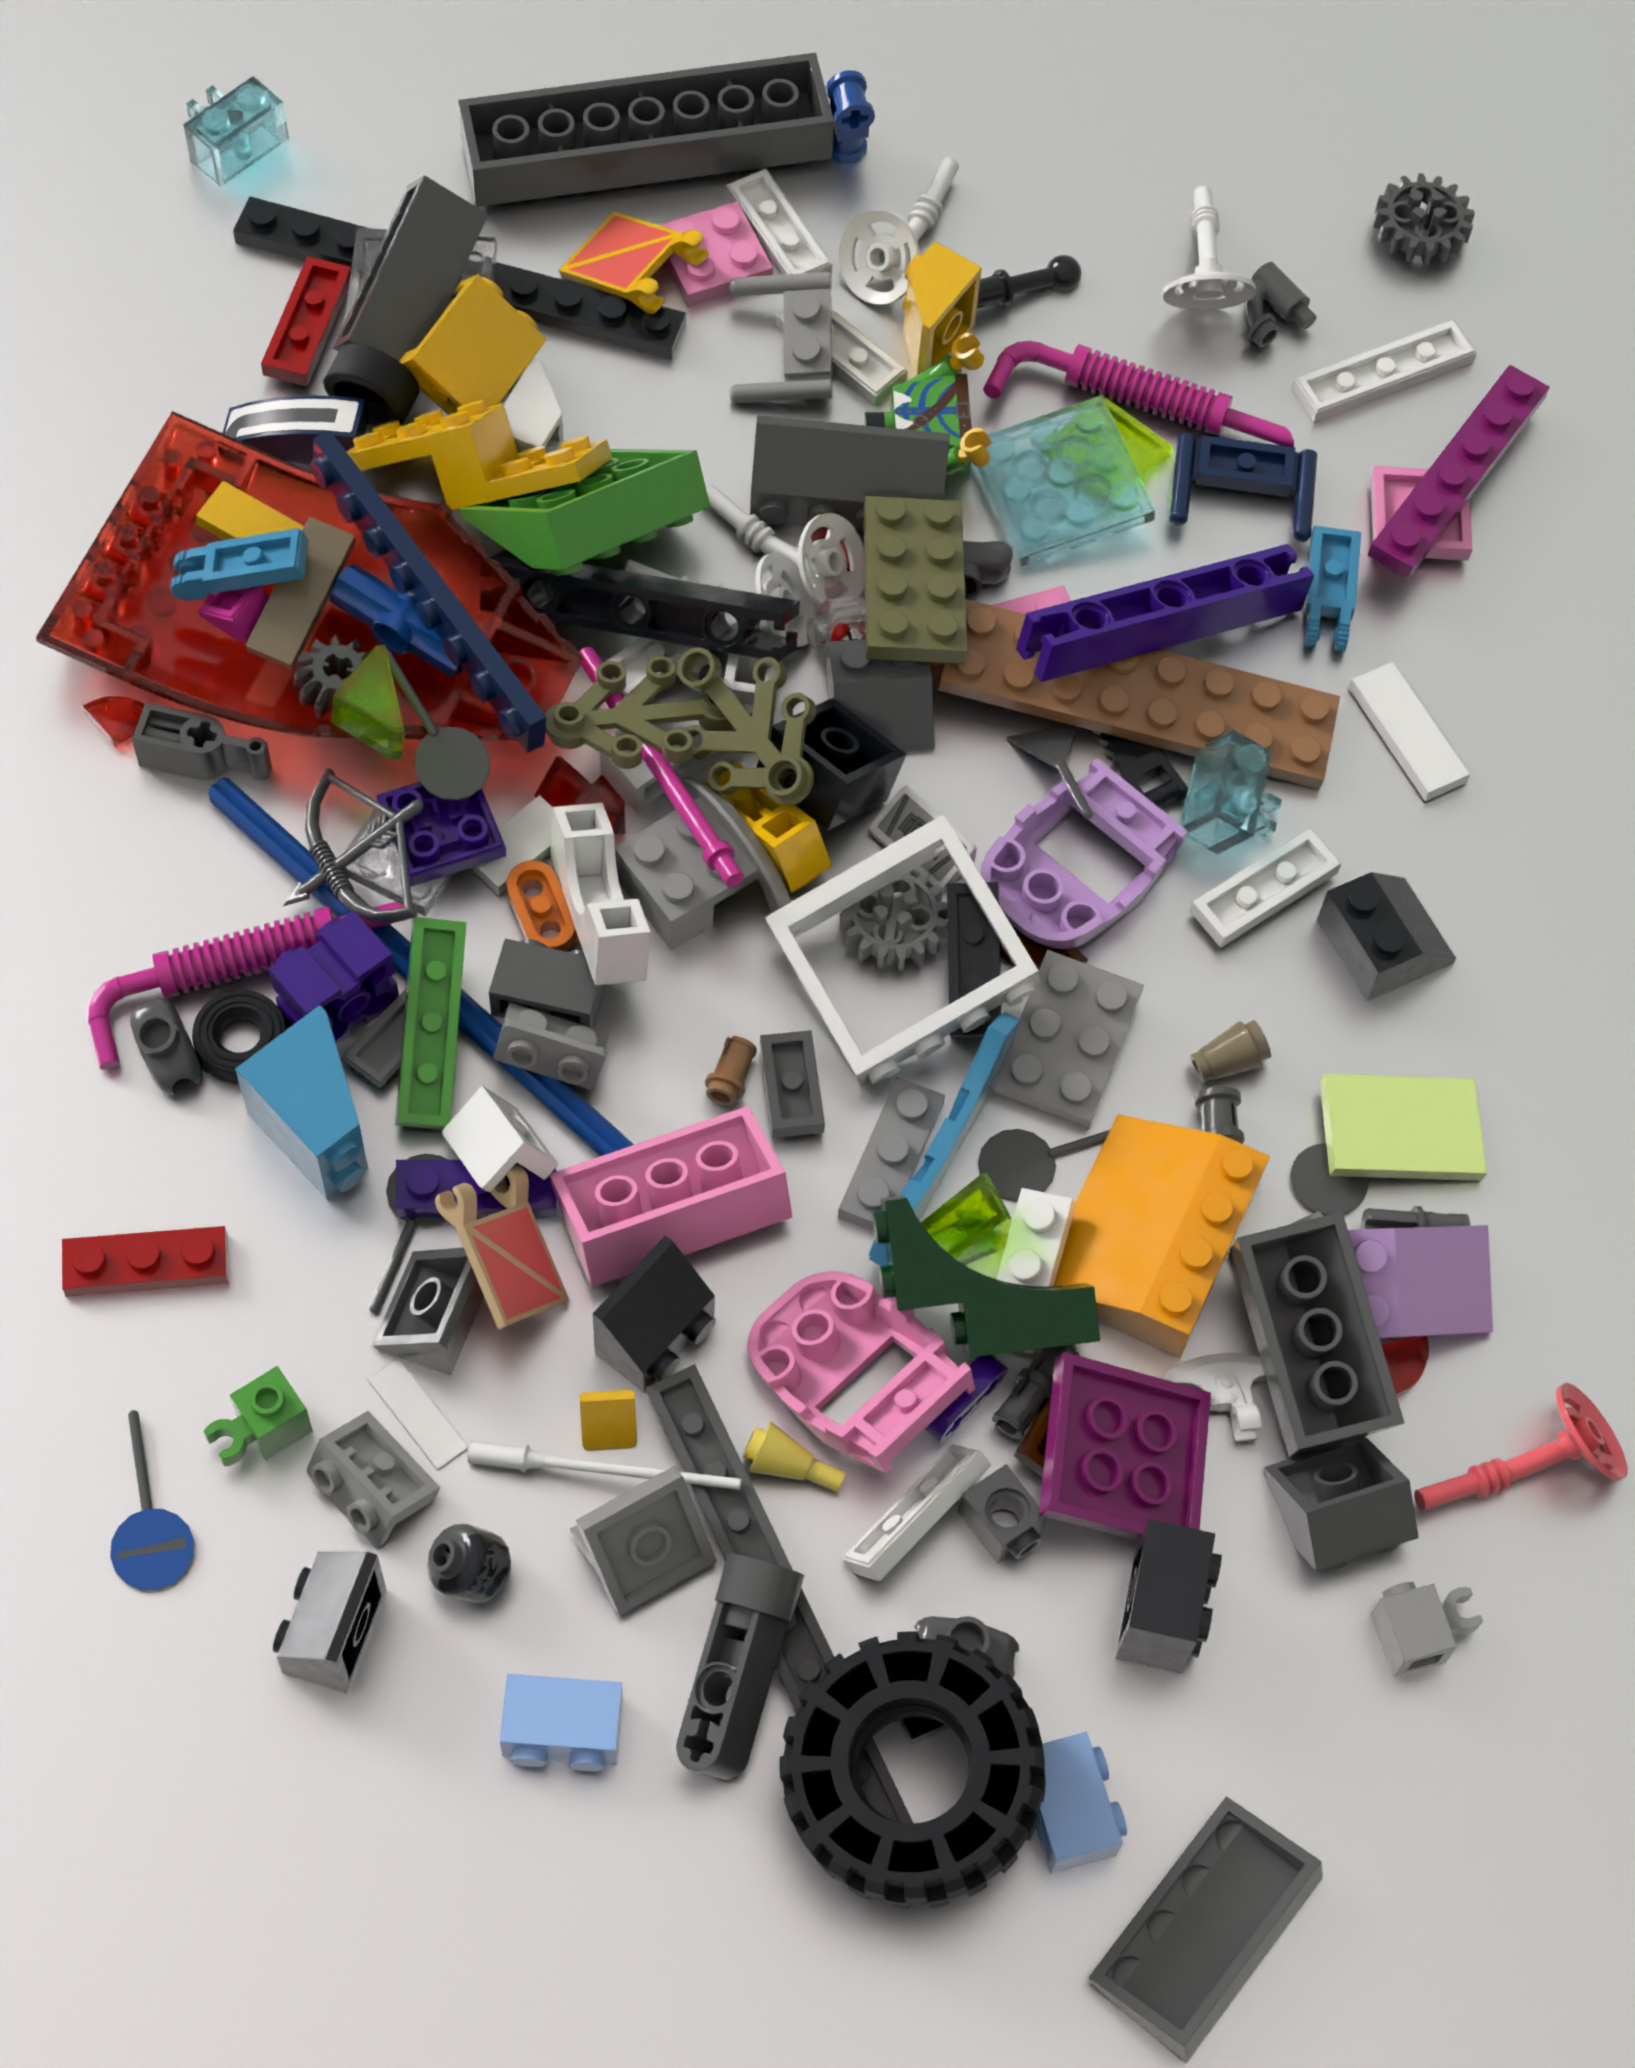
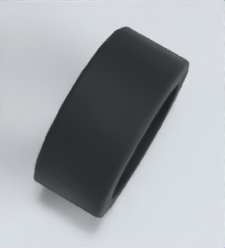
M352 343L342 346L323 379L325 391L329 396L365 399L368 424L373 426L394 420H399L402 426L420 393L418 381L402 363L381 350L361 344Z

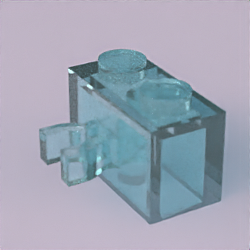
M254 76L225 96H222L221 92L213 85L206 89L207 100L210 104L208 107L200 106L194 99L186 103L188 116L191 119L184 123L183 126L190 162L219 187L289 139L283 101Z
M1234 729L1196 751L1180 823L1188 831L1186 838L1218 855L1254 836V834L1264 838L1275 832L1277 823L1267 819L1263 812L1269 814L1279 809L1282 799L1273 794L1263 793L1272 751Z

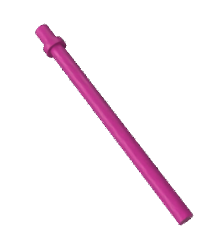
M585 647L578 652L576 658L594 684L596 682L597 667L603 662L592 647ZM623 692L610 695L605 700V703L609 709H612L625 695ZM642 742V759L704 851L702 858L707 867L711 870H716L728 888H734L741 884L744 880V874L733 859L735 852L729 842L719 838L662 753Z

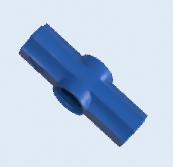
M356 564L347 565L341 572L330 592L329 601L371 627L375 638L390 651L401 655L407 654L409 651L452 679L462 675L465 671L461 665L455 666L450 661L444 650L443 640L434 628L428 630L423 625L417 614L416 604L407 593L401 594Z

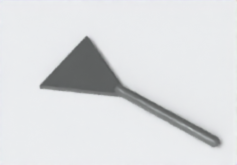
M1069 725L1007 736V741L1058 769L1085 819L1092 818L1093 812L1066 764L1078 730L1077 726Z

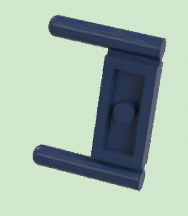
M1189 433L1180 434L1177 437L1169 520L1176 526H1182L1188 521L1192 480H1196V485L1289 497L1290 493H1295L1292 537L1298 542H1306L1310 539L1312 532L1318 454L1310 449L1295 452L1296 447L1202 435L1201 439H1196L1194 435Z

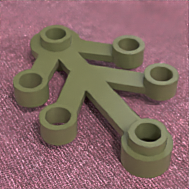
M700 647L686 651L678 662L677 672L680 680L696 691H705L736 729V731H707L697 725L686 727L684 730L692 738L698 734L702 736L700 746L692 750L691 757L701 759L710 752L755 753L766 767L737 768L725 761L717 762L708 771L707 780L710 787L724 795L733 794L739 788L766 789L768 795L773 800L784 805H793L804 800L814 784L813 769L810 763L802 758L806 725L810 724L816 716L815 703L802 693H792L784 699L781 711L786 719L782 750L780 752L772 742L771 735L776 692L785 684L787 679L785 666L772 657H763L755 663L752 675L756 686L751 715L721 678L722 664L717 656ZM709 665L708 674L704 679L700 680L699 672L701 668ZM775 666V676L770 681L765 682V671L769 667ZM804 702V712L801 716L794 718L793 709L795 705ZM729 770L731 773L729 782L720 786V775L724 771ZM796 772L797 778L792 787L786 788V777L790 773Z
M665 656L651 658L646 664V677L612 709L597 710L610 695L619 694L626 688L627 672L621 663L606 661L597 667L596 682L576 702L558 703L549 708L545 713L547 717L545 733L554 745L563 749H575L586 744L612 758L613 763L623 769L635 768L641 763L642 742L661 752L663 757L671 763L680 764L691 758L693 738L687 731L673 729L665 732L653 724L698 720L700 726L707 731H731L734 729L707 693L700 700L647 705L662 690L672 687L676 681V664L672 659ZM656 672H665V674H657ZM606 677H615L616 679H608ZM617 728L626 734L615 738L603 730ZM673 745H681V746H683V747H681V748H675V747H672V746H673ZM623 750H630V751H633V752H631V753H623V752H621V751H623Z

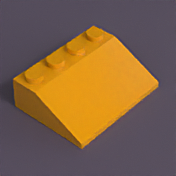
M1117 1115L1075 1202L1076 1206L1054 1286L1088 1283L1094 1286L1098 1322L1181 1358L1261 1182L1270 1156L1220 1134Z

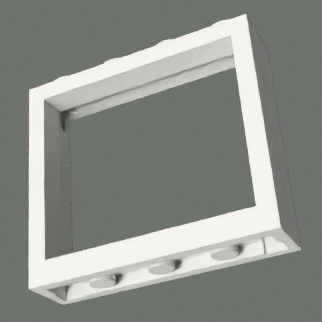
M945 814L764 917L861 1085L870 1080L874 1084L885 1077L887 1079L891 1078L900 1070L898 1064L915 1054L919 1059L931 1055L945 1045L943 1038L960 1028L964 1033L978 1028L990 1019L989 1011L1007 1002L1008 1006H1014L1023 1002L1022 998L1034 992V985L1041 982L1037 967ZM947 851L1015 967L862 1055L795 938Z

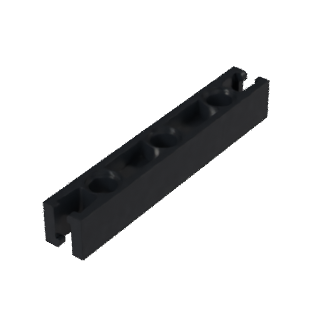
M503 550L483 561V575L492 576L498 573L520 581L519 590H510L511 585L501 584L493 590L485 589L482 593V609L760 659L772 657L779 662L797 649L798 633L796 631L788 630L786 637L762 632L759 629L761 620L774 621V630L784 631L785 625L799 615L800 601L589 564H583V569L575 573L558 576L551 569H535L530 567L507 550ZM543 581H546L552 587L554 597H551L546 592ZM633 597H637L642 601L645 607V614L636 608ZM725 612L731 614L736 619L738 630L728 625L725 619Z

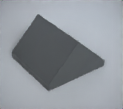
M464 1247L412 1252L372 1346L395 1357L452 1375L484 1298Z

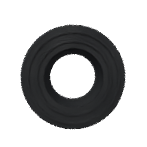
M232 990L215 996L201 1008L194 1021L192 1041L200 1063L209 1073L221 1080L239 1083L235 1068L286 1031L287 1026L280 1009L265 995L251 990ZM236 1020H248L256 1024L261 1031L258 1043L252 1049L239 1053L224 1048L220 1043V1035L229 1023Z

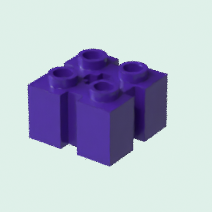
M354 910L342 919L336 918L327 922L318 931L316 936L318 942L308 949L301 946L300 948H291L277 958L274 965L268 969L272 987L279 995L275 998L277 1007L282 1012L286 1025L290 1028L320 1005L327 1012L336 1046L350 1037L349 1030L362 1021L368 1024L376 1019L399 996L397 982L392 977L395 974V967L391 951Z

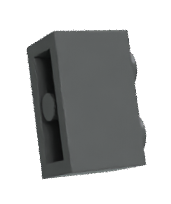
M505 938L489 989L491 1016L504 1018L509 1002L594 1028L606 985L595 986L582 950L565 952L548 948L543 943L532 939L515 941Z

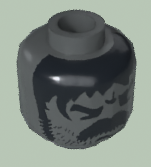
M453 1524L444 1529L431 1546L427 1562L429 1580L437 1591L446 1596L469 1603H485L494 1598L509 1579L511 1572L509 1548L503 1538L491 1531L469 1524Z

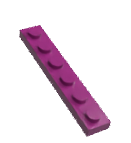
M1509 364L1372 542L1367 556L1409 579L1545 400L1550 386Z

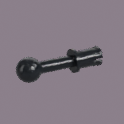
M1059 255L1054 257L1046 268L1009 276L1003 269L996 270L990 277L980 279L977 308L994 304L1006 307L1011 305L1016 294L1049 286L1059 291L1072 290L1081 280V267L1073 257Z

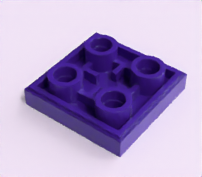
M419 782L376 795L377 802L395 813L401 811L414 800H421L424 804L423 810L404 824L411 887L507 856L505 844L482 788L472 797L459 801L442 800L429 794ZM396 838V840L392 843L398 856V846Z

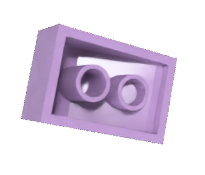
M1488 1225L1348 1230L1380 1338L1493 1332Z

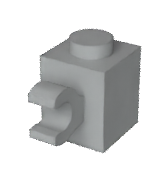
M1405 1582L1392 1586L1383 1591V1597L1371 1613L1393 1677L1446 1663L1457 1648L1453 1634H1470L1477 1630L1483 1622L1481 1615L1463 1618L1456 1612L1455 1604L1464 1603L1473 1595L1471 1588L1459 1587L1452 1590L1441 1604L1434 1583L1416 1588L1414 1582Z

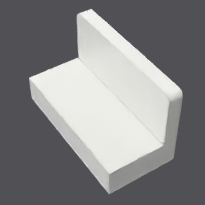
M484 1086L479 1088L442 1131V1135L478 1186L487 1192L492 1191L516 1163H519L544 1180L559 1165L519 1110Z

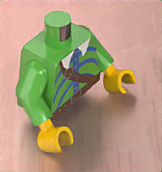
M971 333L959 335L952 345L954 357L947 355L926 371L904 383H898L893 386L890 412H864V425L950 433L946 476L951 474L970 475L971 462L977 467L987 465L990 454L985 447H989L992 441L983 429H972L967 374H961L962 367L968 370H976L983 365L984 355L978 349L980 342Z

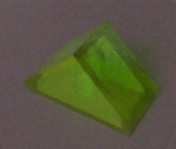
M386 645L375 646L333 695L331 723L389 759L394 760L402 759L405 731Z
M981 1173L924 1219L921 1224L941 1248L960 1263L967 1265L1005 1248L1012 1218L989 1175Z

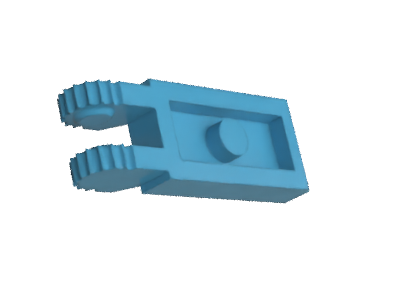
M1313 526L1308 568L1315 576L1305 599L1304 614H1307L1304 646H1316L1321 633L1320 616L1337 618L1333 634L1334 650L1346 651L1350 622L1356 605L1361 532Z
M296 528L207 543V546L191 548L189 551H179L175 556L173 567H175V570L180 575H175V578H172L170 585L171 594L174 595V598L177 597L179 600L191 601L192 599L202 600L208 594L304 579L309 540L302 529Z

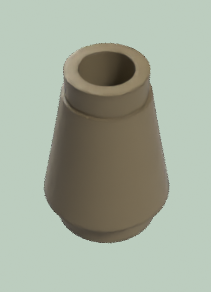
M1252 1020L1246 1024L1238 1021L1199 1049L1198 1052L1191 1054L1190 1059L1202 1083H1205L1211 1079L1215 1080L1262 1068V1061L1271 1058L1272 1055L1263 1031L1257 1022Z

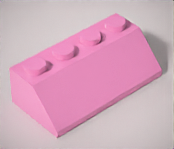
M749 1106L553 1172L549 1175L574 1251L592 1288L629 1275L664 1236L672 1240L683 1255H687L792 1218L786 1172Z

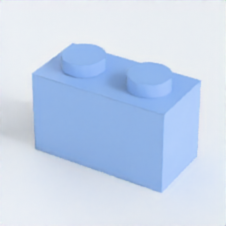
M507 1674L500 1736L502 1756L512 1757V1763L525 1767H542L546 1765V1760L569 1761V1767L581 1771H601L604 1769V1764L617 1765L623 1702L622 1682Z
M1087 1731L1043 1743L1046 1787L1044 1802H1041L1037 1816L1036 1830L1050 1874L1116 1856L1123 1844L1121 1837L1127 1835V1826L1120 1804L1117 1801L1110 1803L1103 1781L1109 1780V1770L1101 1747L1092 1748Z

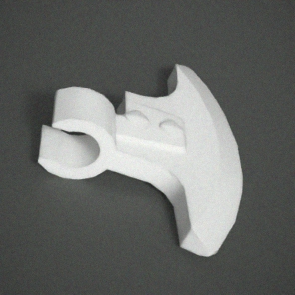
M1241 1353L1204 1355L1175 1366L1161 1377L1164 1380L1211 1392L1209 1411H1228L1230 1413L1232 1433L1236 1442L1258 1440L1256 1430L1262 1429L1259 1409L1253 1403L1251 1386L1257 1382L1267 1381L1260 1356Z

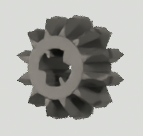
M335 634L331 639L330 646H326L315 639L311 645V653L301 652L297 662L299 669L294 673L293 683L296 689L300 690L299 701L302 707L315 705L314 714L317 719L325 715L326 712L334 713L333 717L339 724L343 720L344 712L347 711L358 719L363 713V705L372 706L377 695V690L375 689L380 685L379 669L374 668L375 658L372 651L359 653L360 644L357 639L347 646L340 645L341 641Z

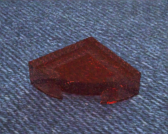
M107 696L83 705L85 715L114 747H117L134 735L145 704L129 697Z
M1427 1336L1382 1344L1397 1398L1408 1393L1417 1384L1424 1372L1429 1357Z

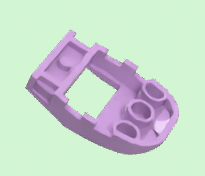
M1098 758L1090 763L1089 774L1076 782L1093 812L1092 818L1088 820L1145 865L1144 871L1109 904L1036 845L1072 808L1081 813L1064 781L1050 790V795L1033 807L1028 804L1015 816V824L1004 837H998L986 853L981 865V875L985 882H998L1000 907L1010 924L1028 938L1051 948L1070 949L1079 947L1096 937L1137 906L1181 847L1188 833L1184 827Z

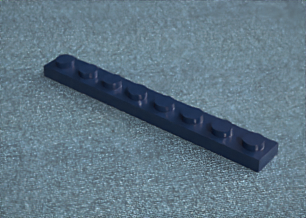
M328 431L313 438L314 460L310 462L312 474L321 488L325 489L328 487L335 496L338 509L343 518L348 523L354 522L362 532L363 540L369 553L374 558L380 557L389 568V574L396 589L401 594L407 593L416 604V611L423 625L428 630L434 628L443 640V647L450 661L455 666L461 665L470 676L471 686L477 697L484 703L488 701L497 712L499 724L506 736L510 739L516 738L527 753L545 744L546 715L333 433Z

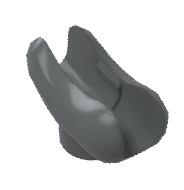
M963 540L965 598L977 595L981 591L982 585H995L1007 578L1011 569L1010 563L1013 550L1011 546L1002 541L972 542Z
M157 997L135 1007L130 1015V1026L142 1058L156 1085L164 1093L175 1095L173 1086L178 1080L190 1079L198 1084L202 1077V1066L173 1003L169 999Z
M970 1616L960 1618L924 1617L917 1621L914 1626L918 1630L919 1637L922 1639L936 1640L938 1634L958 1639L960 1647L971 1652L977 1648L994 1659L995 1667L1004 1675L1010 1674L1012 1678L1015 1675L1014 1656L1020 1649L1016 1639L1008 1633L987 1626L979 1619Z

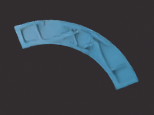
M1006 1012L1000 1014L987 1028L975 1058L961 1085L949 1117L944 1119L924 1156L923 1166L909 1180L899 1195L908 1199L918 1220L930 1203L964 1142L1009 1049L1021 1019ZM874 1240L868 1254L870 1256L869 1260L881 1266L888 1265L886 1244H876V1240Z

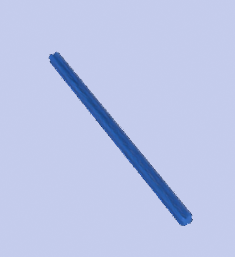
M220 778L216 784L211 785L208 790L210 802L298 882L303 884L320 871L309 850L229 778ZM327 882L312 892L326 907L329 906L331 912L337 917L351 913L340 900L336 899ZM357 895L365 904H367L359 895ZM391 924L371 929L391 951L395 970L407 980L410 942ZM461 988L458 1027L493 1058L502 1025ZM497 1061L600 1156L634 1145L566 1082Z

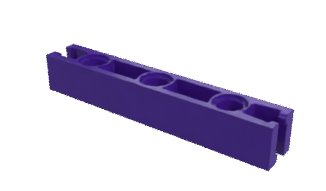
M1289 544L1273 547L1028 612L1025 616L1016 650L1024 660L1033 658L1035 652L1041 651L1034 674L1041 682L1301 611L1315 575L1307 566L1300 568L1299 572L1288 574L1291 564L1296 563L1297 554Z

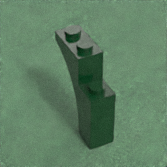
M906 1197L880 1198L882 1211L873 1212V1227L876 1244H886L888 1265L879 1266L880 1286L883 1299L892 1298L893 1307L898 1311L958 1303L959 1312L950 1313L952 1338L954 1345L963 1344V1351L969 1357L1100 1341L1094 1286L1088 1283L1059 1286H1029L1004 1282L985 1276L960 1263L941 1248L918 1220Z

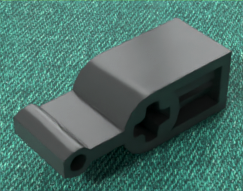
M149 702L145 703L132 738L139 766L199 779L217 778L225 773L227 769L252 774L257 780L269 779L272 764L267 742L263 739L254 737L247 740L225 735L223 725L214 717Z

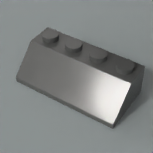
M757 415L750 515L755 514L759 517L760 521L762 520L769 524L792 523L807 525L817 515L835 513L847 519L856 530L864 532L863 508L865 496L944 500L950 433Z
M1343 1212L1238 1237L1229 1250L1288 1457L1341 1445L1404 1424L1405 1422Z

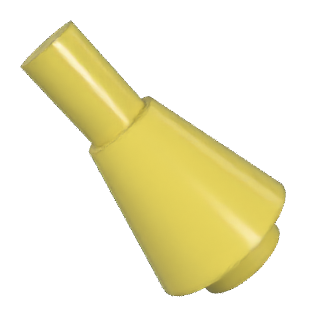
M771 1421L765 1430L758 1427L754 1428L743 1453V1458L751 1461L748 1472L802 1481L805 1478L835 1492L839 1490L845 1476L844 1471L813 1458L814 1455Z

